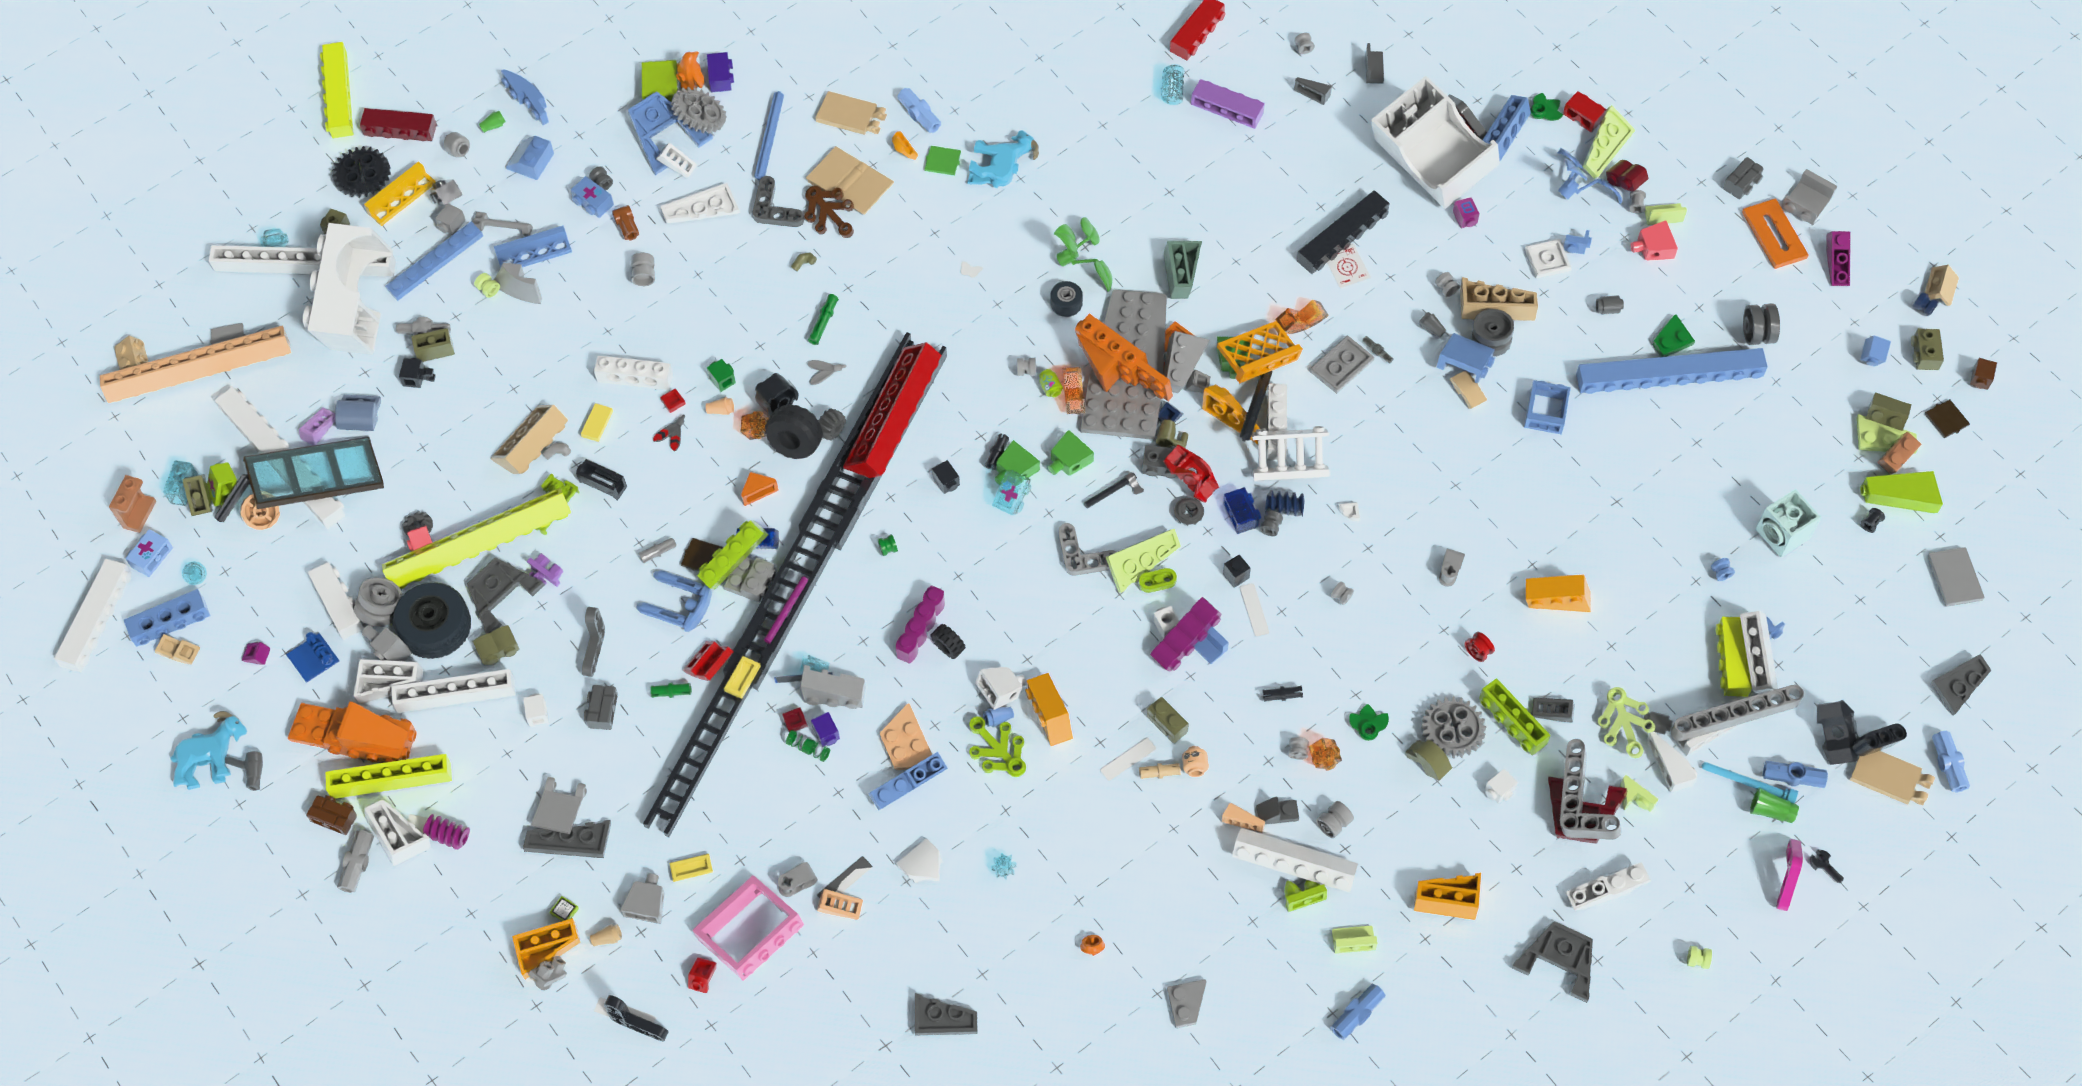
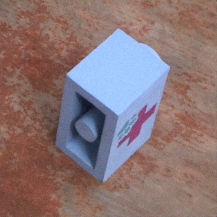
M149 529L146 534L142 535L134 549L129 551L125 559L131 568L150 577L173 547L168 539Z

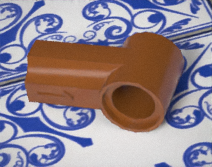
M626 205L612 210L614 220L617 226L619 225L625 240H635L640 234L634 222L630 206Z

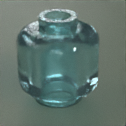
M280 228L265 230L263 235L260 236L262 247H286V244L289 243L287 233H283Z

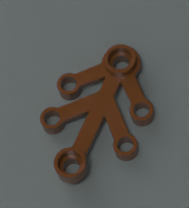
M811 186L806 190L805 197L809 201V207L804 217L808 223H813L816 220V204L821 207L819 222L815 225V230L820 235L825 234L827 231V215L839 227L838 231L843 238H850L854 234L852 225L844 222L834 212V210L852 211L854 209L853 202L850 199H846L843 202H825L823 199H842L844 193L840 188H834L832 191H822L818 186Z

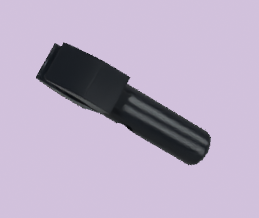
M1818 849L1815 852L1822 861H1818L1813 854L1810 856V865L1815 871L1818 868L1824 869L1837 883L1844 881V877L1829 863L1831 855L1827 851Z

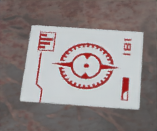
M1351 244L1346 250L1340 251L1334 260L1327 262L1340 289L1371 279L1354 244Z

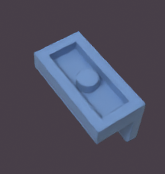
M1211 627L1207 631V637L1201 642L1198 641L1194 648L1207 662L1213 664L1228 651L1229 642L1215 628Z

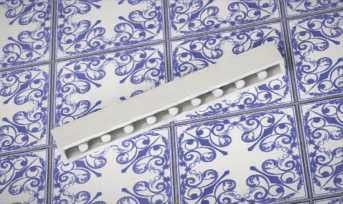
M211 245L209 263L214 271L312 274L313 270L320 269L322 256L318 255L317 248ZM394 255L393 257H385L373 261L364 269L361 276L394 277L396 267Z
M232 387L215 399L222 413L259 454L290 448L284 438L279 439V433L273 426L269 427L267 425L268 421L262 414L259 416L256 413L258 412L256 407L252 403L248 404L246 402L247 398L241 391L237 392ZM300 457L291 458L301 494L312 492L314 488L323 487L321 479L316 474L313 476L310 473L312 470L305 462L302 464L299 461ZM283 459L267 462L291 489ZM333 497L303 502L327 530L346 516L343 511L345 507L339 499L334 500Z

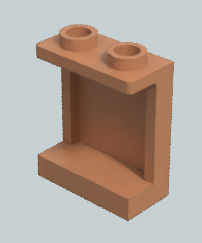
M125 475L109 508L123 529L141 533L157 501L154 497L143 494L140 489L143 484L142 479Z

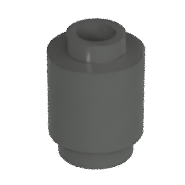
M1619 295L1601 296L1596 299V312L1602 315L1619 314L1624 309V300L1620 299Z
M1654 711L1648 712L1643 718L1645 720H1652L1655 724L1654 732L1665 735L1666 731L1670 732L1673 720H1669V715ZM1647 724L1645 728L1650 729L1652 724Z

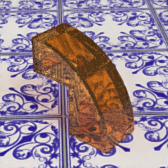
M1312 299L1300 311L1287 308L1275 320L1286 334H1294L1319 324L1329 314L1320 301Z
M1081 367L1062 368L1067 415L1085 413Z

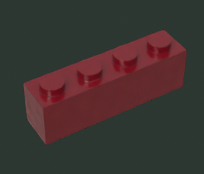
M364 108L360 122L364 136L419 140L422 142L433 141L437 126L433 114Z

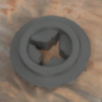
M1183 498L1176 503L1174 515L1180 524L1183 523L1187 526L1191 524L1196 525L1199 521H1202L1204 507L1195 498ZM1186 507L1189 511H1193L1192 517L1189 514H1185Z
M419 510L416 513L411 512L408 517H405V521L402 524L406 536H408V531L418 528L414 526L415 520L420 523V527L427 525L429 533L433 529L432 518L426 512L423 513Z

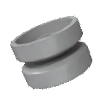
M379 577L369 578L362 582L359 587L358 596L354 604V613L365 624L375 627L388 626L393 622V612L399 599L402 597V592L394 582Z

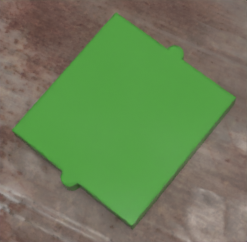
M931 145L929 154L926 156L925 171L955 176L957 166L960 165L961 150Z

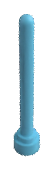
M1707 762L1702 764V769L1756 789L1760 787L1795 804L1799 792L1797 790H1782Z

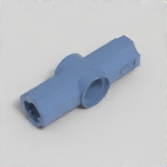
M1765 761L1763 779L1786 782L1789 786H1798L1800 784L1825 788L1828 773L1824 769L1805 767L1799 762L1785 764ZM1791 772L1797 773L1799 777L1792 775Z
M1372 983L1359 998L1351 1001L1344 1010V1013L1330 1029L1339 1039L1344 1041L1358 1025L1361 1026L1370 1017L1372 1011L1386 997V994L1378 985Z

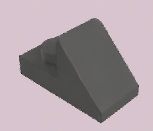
M1275 796L1256 805L1257 816L1265 821V825L1299 821L1297 800L1278 801V796Z

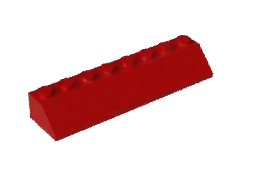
M924 342L903 348L843 465L844 469L868 478L884 474L889 460L894 455L897 444L901 441L904 430L909 425L912 414L917 409L916 406L919 400L924 395L927 384L932 379L931 376L934 370L939 365L942 355L930 344Z

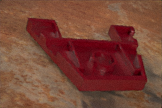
M1548 776L1556 838L1597 844L1600 839L1570 838L1563 834L1560 825L1564 779ZM1608 786L1605 804L1583 802L1582 813L1615 815L1627 795V788ZM1570 804L1567 808L1572 809L1575 808L1577 805ZM1568 823L1566 827L1570 828L1573 827L1575 824ZM1589 824L1586 828L1591 829L1594 828L1596 825Z

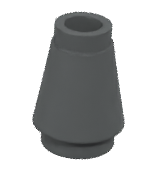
M1428 311L1419 321L1423 329L1438 338L1446 332V329L1434 313L1431 314Z

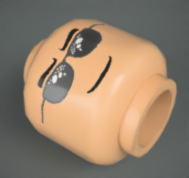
M1191 746L1183 752L1182 763L1184 772L1191 777L1203 776L1209 768L1207 752L1198 746Z

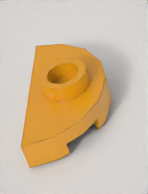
M897 131L893 135L892 142L895 150L910 159L916 160L919 155L903 133Z

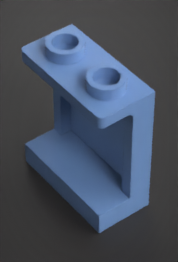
M1453 333L1440 353L1436 368L1444 370L1449 363L1475 374V383H1479L1481 378L1485 379L1489 368H1492L1495 358L1493 354L1495 349Z

